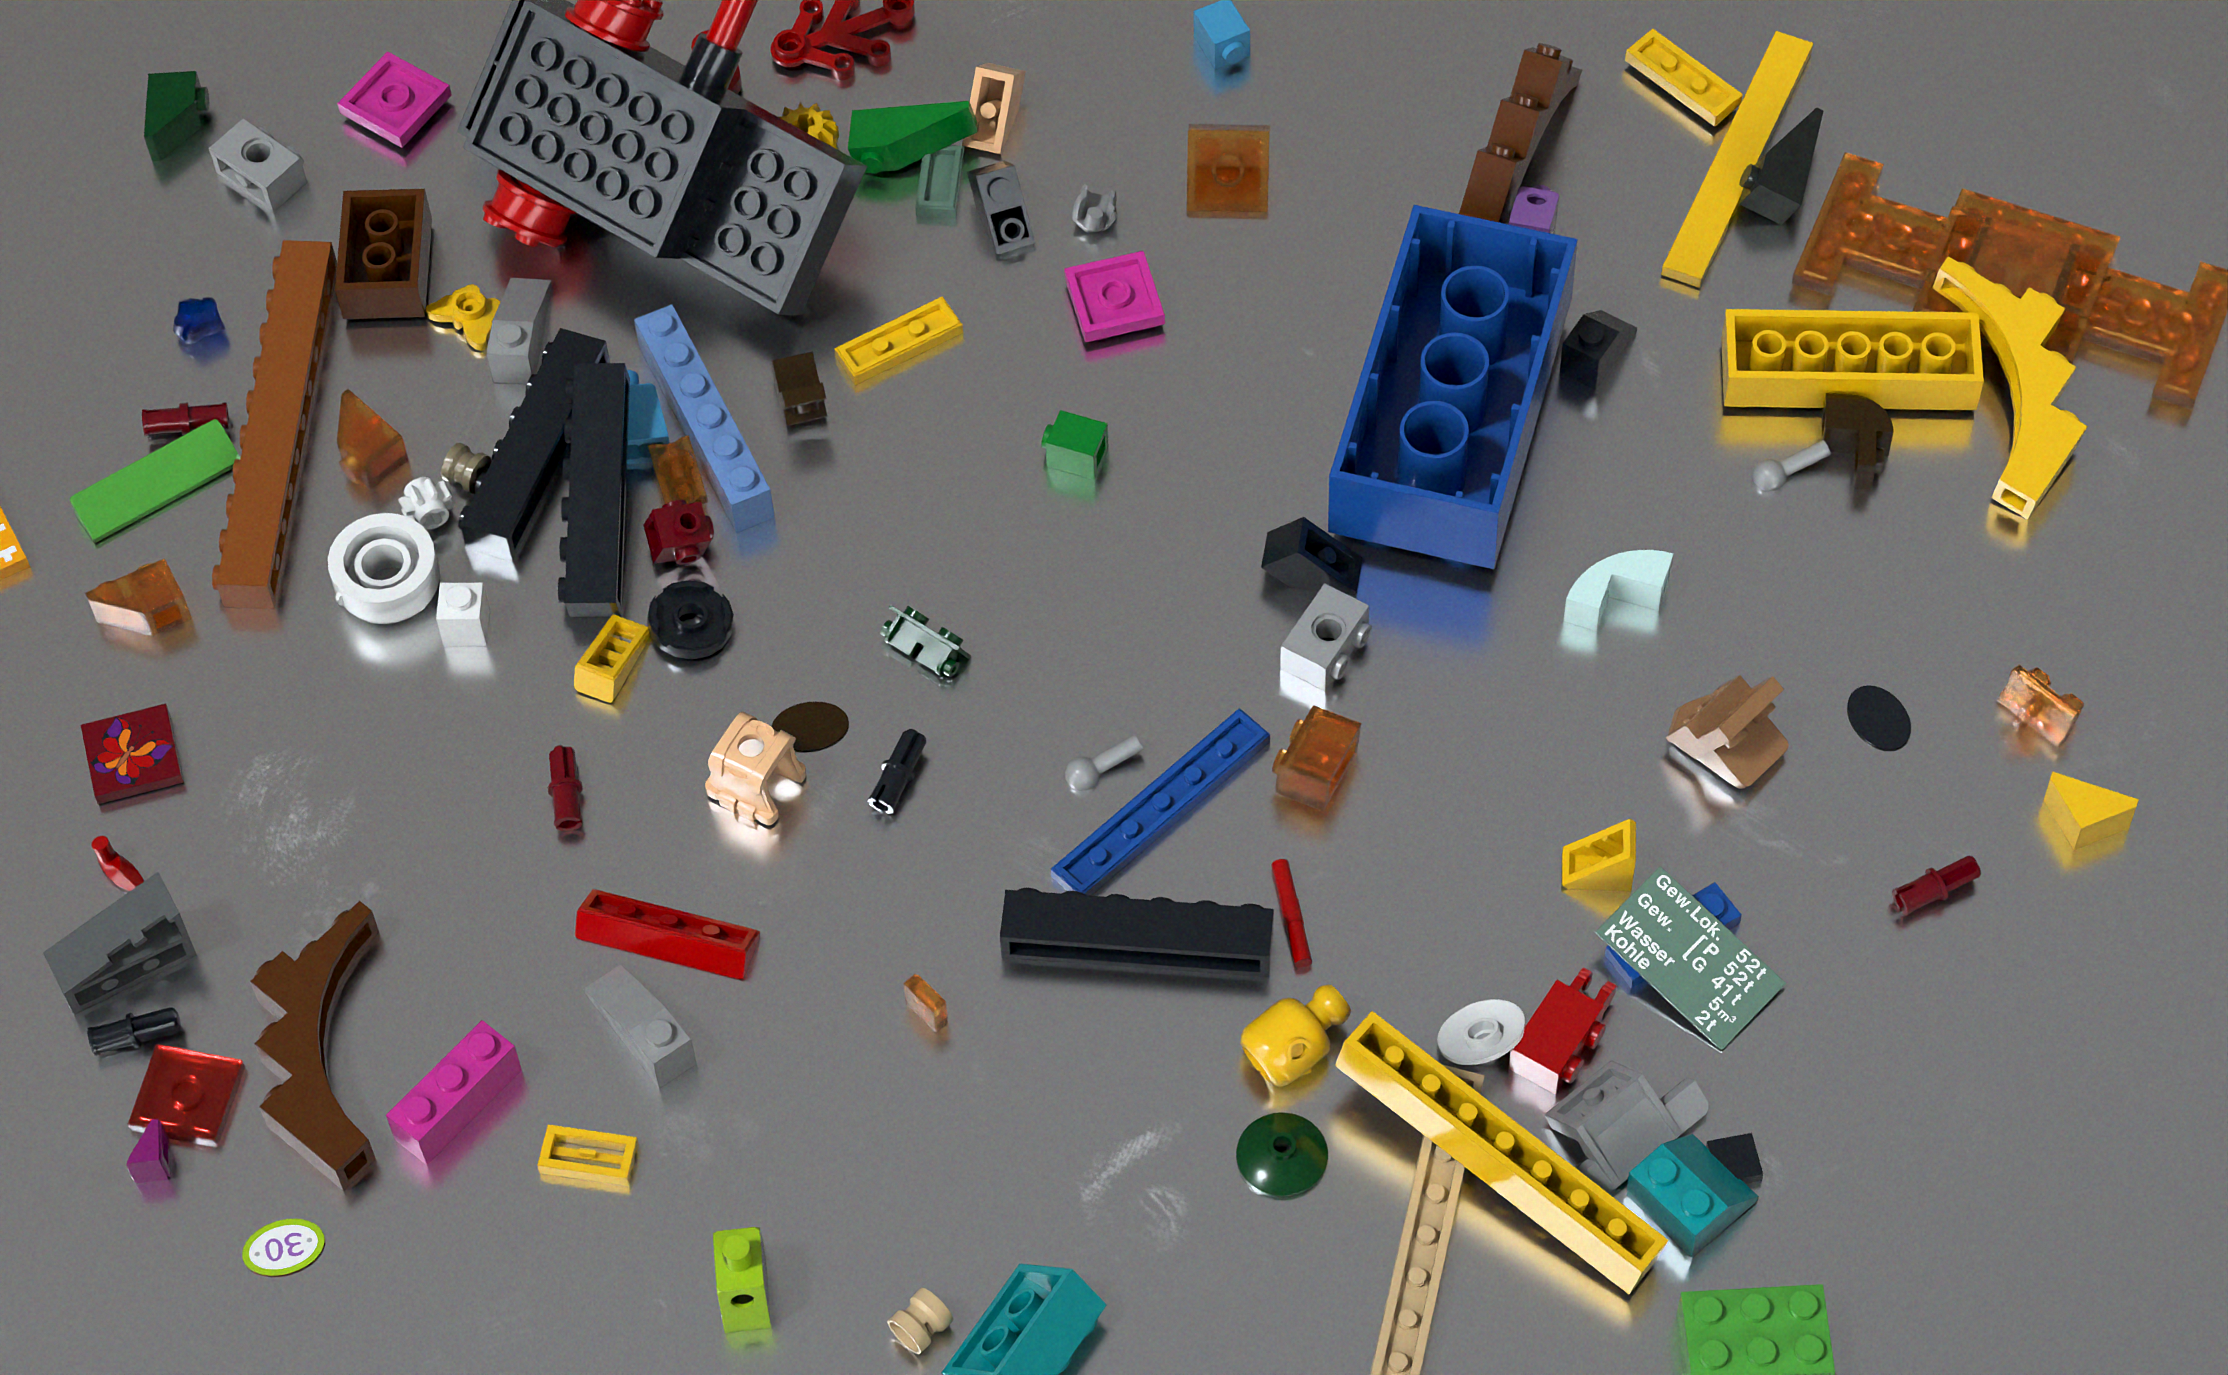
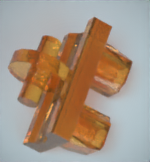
M689 435L669 444L648 445L664 504L675 500H685L687 504L695 502L708 503Z
M2018 665L2012 669L2009 681L2000 693L1997 701L2016 715L2012 722V726L2021 732L2030 725L2057 747L2061 746L2066 742L2084 707V703L2072 693L2064 694L2063 696L2057 694L2050 688L2051 681L2049 676L2038 667L2027 671L2021 665Z

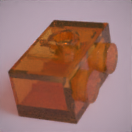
M1313 705L1305 720L1298 719L1290 735L1288 749L1281 748L1275 758L1272 767V773L1277 774L1275 793L1324 811L1357 753L1362 723Z

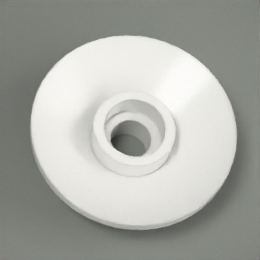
M1490 999L1472 1003L1451 1015L1440 1028L1437 1038L1440 1052L1447 1060L1456 1064L1477 1065L1490 1062L1505 1055L1520 1042L1524 1034L1526 1019L1519 1006L1506 1000Z

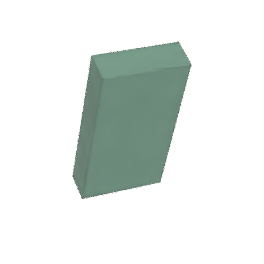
M950 145L935 153L924 155L915 206L916 216L957 217L965 159L964 146Z

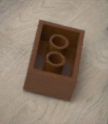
M425 188L343 191L335 292L343 319L425 317L432 216Z

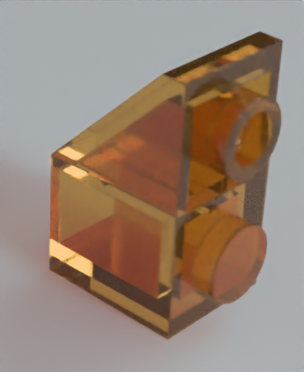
M165 558L155 563L145 564L132 573L113 581L104 582L97 588L85 593L97 622L149 636L157 635L192 619L184 595Z

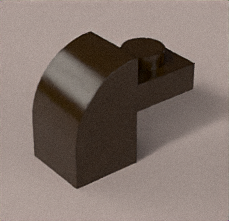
M813 351L770 362L779 403L787 426L828 417L824 403L826 399L823 382L820 383Z
M1826 393L1821 417V441L1824 440L1830 452L1855 454L1854 489L1871 490L1874 474H1882L1884 456H1889L1894 433L1892 421L1879 404L1868 398L1858 395Z

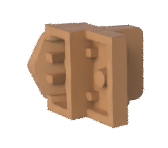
M1739 675L1719 686L1712 694L1678 707L1674 712L1669 734L1665 738L1668 742L1675 744L1733 786L1744 789L1752 785L1788 750L1789 744L1787 739L1768 718V715L1776 708L1772 701L1784 689L1773 676L1751 688L1742 676Z

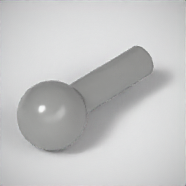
M1822 440L1781 461L1775 459L1762 460L1753 471L1754 483L1765 491L1779 490L1784 486L1787 476L1831 455L1826 442Z
M1136 734L1092 759L1077 757L1071 760L1065 770V778L1068 785L1079 791L1092 789L1098 783L1101 773L1144 750Z

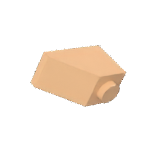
M985 63L976 67L970 104L979 127L977 133L963 139L962 146L1002 154L1019 111L1026 71L992 63Z

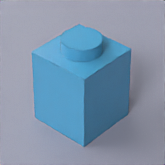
M1220 0L1193 11L1194 38L1214 69L1238 63L1243 58L1250 56V29L1231 0Z

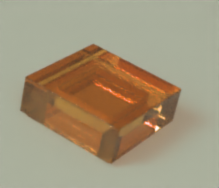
M916 974L903 983L906 1005L935 1033L948 1024L946 1001L929 984Z

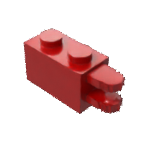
M1584 967L1570 986L1556 980L1525 1026L1522 1039L1510 1050L1508 1069L1555 1095L1565 1081L1571 1084L1583 1065L1581 1056L1587 1047L1595 1049L1604 1035L1606 1025L1602 1023L1603 1014L1611 1003L1618 986L1607 981L1601 987L1595 999L1588 997L1583 993L1590 986L1593 973Z

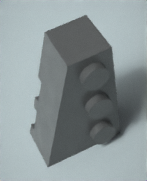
M159 872L43 952L73 1015L197 956L181 915Z

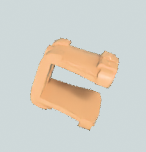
M740 712L723 734L709 757L708 767L711 775L705 783L707 795L715 800L718 799L720 806L733 813L738 809L739 816L752 822L758 819L759 822L765 825H773L778 819L779 813L770 796L766 780L772 772H776L799 783H802L806 777V767L797 760L793 744L796 738L783 730H780V732L774 730L768 724L758 721L756 717L748 713Z

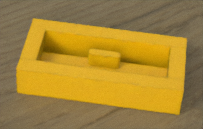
M548 1124L537 1166L541 1174L629 1186L631 1180L630 1172L634 1168V1156L638 1151L639 1143L637 1137ZM562 1142L582 1146L624 1151L623 1156L599 1153L595 1150L583 1148L571 1149L554 1146V1143Z

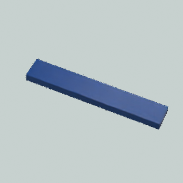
M1239 708L1051 868V877L1067 891H1078L1092 896L1269 744L1270 734Z

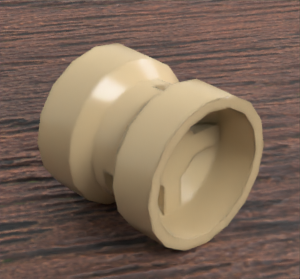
M921 1287L910 1298V1306L906 1310H898L887 1323L893 1334L903 1345L912 1352L921 1354L931 1344V1336L935 1332H943L954 1320L945 1304L931 1291Z

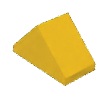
M2052 771L2043 801L2073 850L2129 829L2139 799Z
M1627 819L1563 846L1562 886L1567 889L1631 892L1636 863V822L1632 819Z

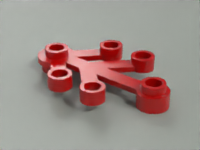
M803 0L799 6L800 13L792 29L783 30L775 36L770 47L772 59L783 67H796L806 62L831 69L832 76L838 80L850 79L855 73L853 57L847 53L834 55L817 49L830 45L866 55L869 63L873 66H885L891 60L889 43L881 39L869 40L855 36V34L887 22H891L894 25L907 24L915 14L914 0H883V7L846 21L844 20L848 12L857 9L860 5V0H835L821 30L808 34L811 25L820 23L824 18L823 4L820 0ZM808 10H817L814 13L807 12ZM878 51L884 52L883 54H880V55L874 54L875 52H878ZM840 65L848 66L846 68H838Z

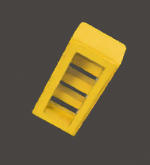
M612 614L575 666V690L611 703L621 690L650 637L648 627ZM615 634L630 639L632 641L631 643H628L626 641L617 639L613 636Z

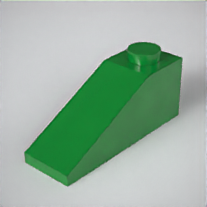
M970 101L852 110L848 151L851 158L867 166L865 173L894 171L922 159L924 155L935 153L977 133L979 125Z

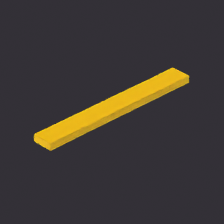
M1775 31L1662 266L1661 275L1700 288L1738 209L1743 187L1739 185L1741 176L1749 164L1755 165L1762 158L1812 53L1813 42Z

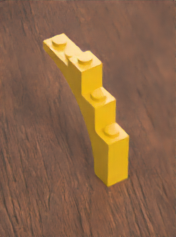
M1948 256L1940 267L1932 288L1958 306L1963 312L1979 314L1980 330L1997 354L2010 387L2014 410L2013 445L2007 466L1991 498L2028 520L2078 447L2088 427L2080 422L2078 417L2070 411L2060 410L2054 406L2067 388L2076 369V366L2069 363L2062 354L2044 348L2056 330L2065 308L2059 305L2050 295L2039 293L2030 287L2020 299L2013 295L2006 286L1998 283L1994 284L1977 274L1970 265L1964 262H1957Z

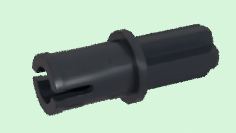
M914 729L904 731L890 759L883 761L881 777L868 798V803L874 809L883 812L884 807L887 806L885 812L892 814L906 784L913 781L915 776L912 771L926 744V737Z
M169 1007L139 1016L128 1013L126 1014V1019L89 1027L87 1035L94 1056H97L101 1053L131 1045L137 1049L141 1047V1042L178 1033L181 1030V1022L175 1008Z

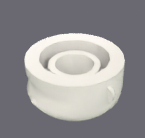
M380 513L360 518L345 527L330 547L328 571L336 592V601L339 606L343 605L349 613L361 620L376 624H390L409 619L424 610L437 591L440 570L434 544L427 529L409 517L393 513ZM391 567L401 569L397 575L390 579L376 580L371 578L373 574L382 569Z

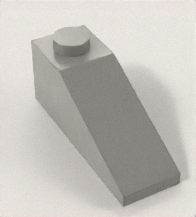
M510 278L492 321L486 353L493 383L527 384L530 376L536 374L552 288L551 280Z
M621 964L583 988L584 993L658 1088L663 1087L697 1064L692 1041L669 1010Z

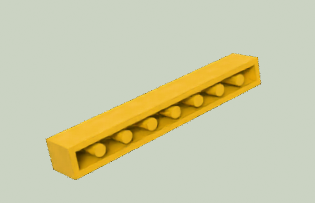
M1371 1011L1344 1041L1335 1064L1337 1068L1626 1293L1630 1294L1656 1263L1668 1242L1666 1237L1375 1012Z

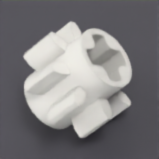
M420 477L411 481L404 489L405 496L399 498L403 515L415 520L426 529H434L444 524L449 518L448 510L454 508L451 500L452 495L445 481H440L435 485L434 481L429 477Z

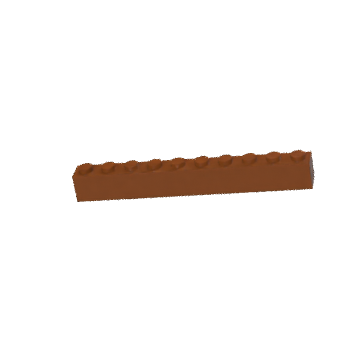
M283 240L280 256H275L273 259L274 289L267 291L266 310L268 320L267 323L261 324L259 333L262 351L261 356H255L253 377L255 387L254 390L248 391L246 398V409L249 418L247 425L243 424L240 429L242 454L241 459H235L233 464V481L236 485L234 494H228L226 515L229 521L227 529H222L219 537V550L222 557L220 565H215L212 573L213 589L219 591L224 607L275 609L336 281L337 260L332 242Z

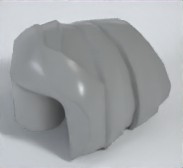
M1083 184L1074 202L1072 211L1073 221L1082 230L1089 233L1108 229L1117 218V209L1115 207L1117 202L1116 191L1110 190L1107 195L1096 194L1088 190V184Z

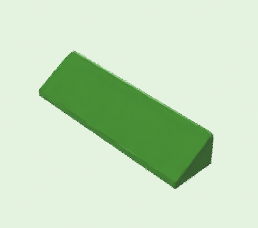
M213 419L72 495L69 500L76 517L93 542L96 543L233 469L235 459H241L221 423L218 419Z

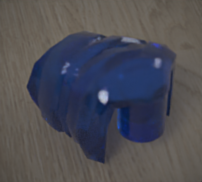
M206 297L202 300L189 298L179 301L178 313L174 318L173 331L185 343L196 344L202 341L203 338L218 333L219 330L226 329L220 318L214 298Z

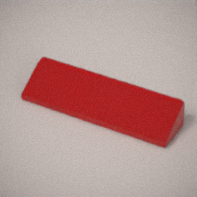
M592 889L577 910L575 936L580 940L740 980L743 979L748 970L760 938V931Z

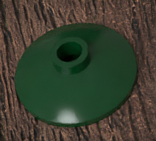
M1272 1113L1253 1121L1241 1134L1236 1149L1237 1166L1246 1183L1259 1193L1275 1198H1291L1306 1193L1321 1180L1328 1163V1147L1321 1131L1306 1118L1292 1113ZM1286 1144L1291 1148L1287 1152L1280 1153L1274 1149V1146Z

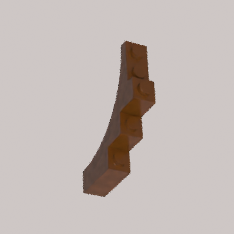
M1538 43L1537 48L1532 47L1524 50L1511 95L1508 98L1501 99L1488 145L1477 151L1459 214L1504 224L1507 223L1518 189L1550 119L1561 101L1571 89L1578 85L1582 69L1572 67L1573 60L1561 56L1562 50L1560 48Z
M361 901L356 903L350 910L340 913L327 932L318 940L311 941L303 948L296 961L282 951L273 960L263 963L250 981L257 1001L279 1019L278 1022L269 1024L261 1032L259 1040L254 1043L262 1064L284 1081L282 1085L273 1087L259 1106L266 1125L343 1191L376 1160L369 1139L345 1115L331 1091L327 1077L325 1055L328 1020L338 989L355 959L379 933L372 910Z

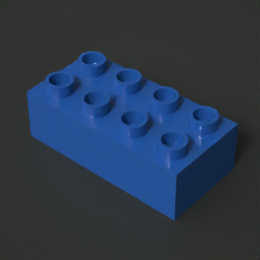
M1413 205L1329 474V533L1490 569L1495 568L1572 300L1578 239Z

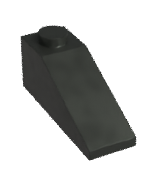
M1815 108L1755 165L1749 164L1746 167L1739 183L1743 187L1740 205L1781 225L1802 205L1823 110Z

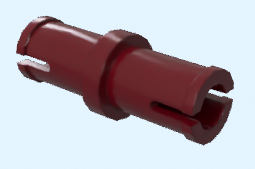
M187 402L180 403L178 408L142 409L144 436L182 432L184 436L213 419H218L224 429H229L227 402L201 406H189Z

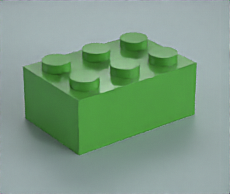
M1823 1284L1681 1292L1676 1316L1684 1375H1835Z

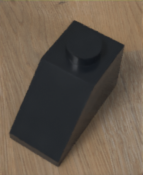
M1602 310L1583 314L1562 344L1560 373L1596 390L1637 333V327Z
M1302 517L1267 532L1261 568L1290 588L1319 591L1325 583L1351 596L1357 593L1363 557L1305 517Z

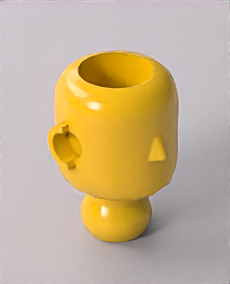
M1330 984L1323 985L1316 989L1312 1000L1306 1005L1298 999L1290 997L1277 1001L1243 1029L1240 1044L1248 1059L1258 1071H1261L1260 1074L1268 1082L1279 1087L1287 1086L1303 1074L1311 1073V1068L1329 1054L1331 1045L1325 1031L1331 1026L1341 1025L1346 1022L1351 1014V1008L1335 987Z

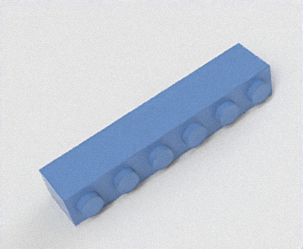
M671 304L634 319L639 348L735 532H741L775 518L771 489L673 305Z

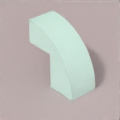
M1633 550L1618 553L1597 562L1588 568L1570 589L1566 598L1563 622L1597 631L1609 597L1658 611L1671 576L1674 553L1658 550Z

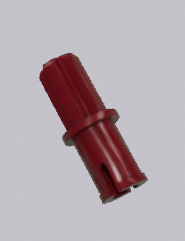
M558 745L549 753L551 783L547 787L548 794L553 797L554 826H556V829L560 831H574L583 824L579 794L582 792L583 786L582 782L577 779L574 749Z
M1966 856L1938 871L1934 868H1928L1925 871V875L1893 889L1892 895L1895 904L1902 911L1903 915L1907 916L1928 903L1936 900L1945 901L1948 898V892L1979 878L1981 875L1980 867L1973 856Z

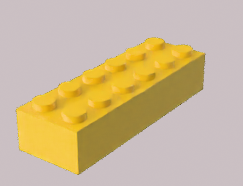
M1726 309L1721 337L1724 406L1823 408L1826 393L1862 396L1876 402L1883 409L1977 410L1984 382L1978 313Z

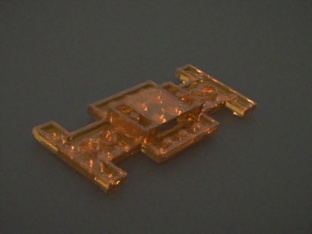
M1844 153L1794 271L1792 284L1831 296L1845 265L1921 289L1912 312H1963L1958 306L1932 288L1940 267L1949 256L1957 262H1964L1970 265L1977 274L1994 284L1998 283L2006 286L2013 295L2020 299L2030 287L2039 293L2050 295L2059 305L2064 307L2065 310L2060 322L2045 344V349L2062 354L2073 365L2081 342L2085 340L2161 364L2162 368L2152 397L2193 409L2228 312L2227 269L2200 262L2190 292L2176 289L2110 268L2120 236L1963 188L1955 207L1952 206L1948 218L1875 196L1873 194L1882 175L1884 164ZM1980 330L1981 343L1991 346Z

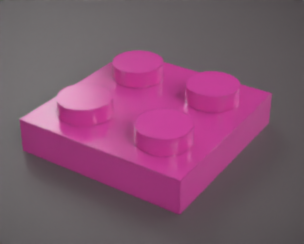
M387 51L337 104L340 114L402 148L452 94L450 85Z
M1144 251L1064 268L1065 281L1085 342L1165 324V314Z

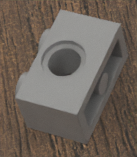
M244 118L209 148L216 173L273 213L307 183L302 166L304 161L301 155L293 147H284L275 141L270 132L264 127H255Z
M1324 583L1282 643L1280 669L1326 691L1334 678L1339 680L1345 674L1350 663V655L1355 647L1362 648L1368 640L1372 630V625L1369 624V605ZM1330 637L1334 638L1335 640L1325 641L1322 640V638Z

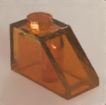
M349 389L345 390L341 395L337 445L342 459L339 461V465L348 478L352 481L359 479L371 490L409 460L403 437Z

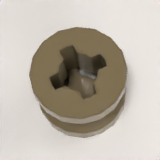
M456 443L448 451L443 461L441 478L450 484H462L463 490L475 494L477 480L482 472H487L492 459L482 452L474 454L467 445Z

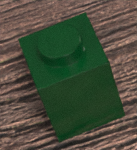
M196 71L148 74L144 139L152 161H161L202 128L203 111L209 110V93L207 87H201Z

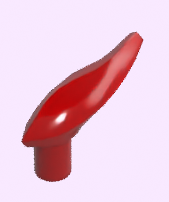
M98 836L92 841L91 846L97 856L100 867L116 885L131 891L144 882L143 877L135 866L113 849L107 837Z

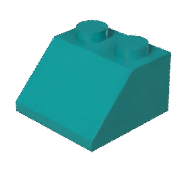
M1694 1134L1662 1143L1629 1172L1626 1193L1691 1258L1749 1209L1759 1198L1752 1189L1741 1179L1736 1178L1714 1157Z

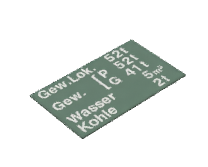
M1661 866L1595 931L1605 943L1721 1051L1786 984Z

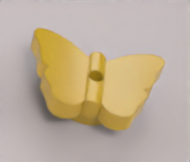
M470 284L455 290L452 295H446L440 300L427 305L425 309L427 318L432 321L453 322L456 329L463 327L465 339L469 345L475 350L483 351L487 348L492 321L500 301L496 298L486 299L480 293L477 285Z

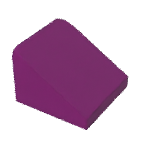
M151 1119L127 1160L126 1166L135 1183L168 1180V1176H170L169 1137L159 1119Z

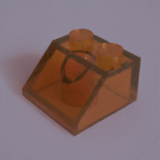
M1189 124L1187 211L1268 212L1270 125Z

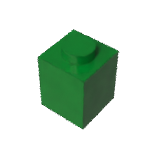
M1060 410L1054 425L1048 424L1042 437L1041 447L1046 449L1047 467L1095 480L1109 447L1108 423Z

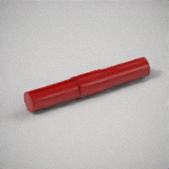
M1278 859L1271 864L1294 964L1297 968L1307 967L1312 964V958L1289 861Z

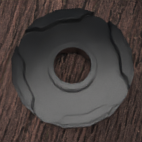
M686 580L671 583L663 588V592L656 599L655 597L652 599L648 611L647 626L651 639L661 650L675 657L697 659L710 656L723 648L731 637L734 614L730 601L724 594L721 596L715 592L713 586L705 582ZM691 613L698 615L702 620L697 624L688 625L679 618L684 614Z

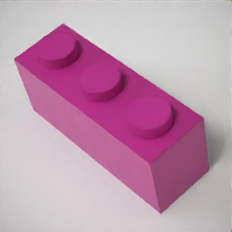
M481 1020L386 1114L394 1139L424 1164L428 1165L522 1071L515 1046Z

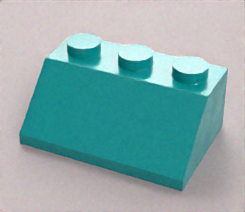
M1019 1263L941 1374L1059 1375L1071 1363L1072 1354L1082 1340L1095 1329L1098 1322L1097 1319L1107 1304L1073 1269Z

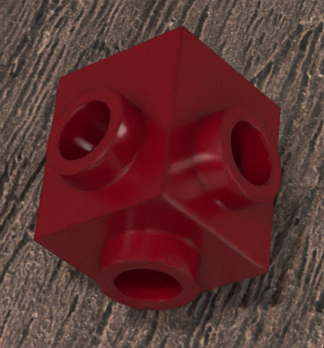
M685 500L668 502L662 508L652 509L643 524L654 564L676 561L679 565L693 563L701 558L714 537L712 520L710 516H705L701 502L689 504Z

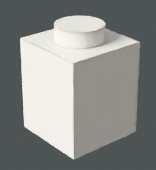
M440 583L436 620L444 647L487 646L490 609L483 583Z

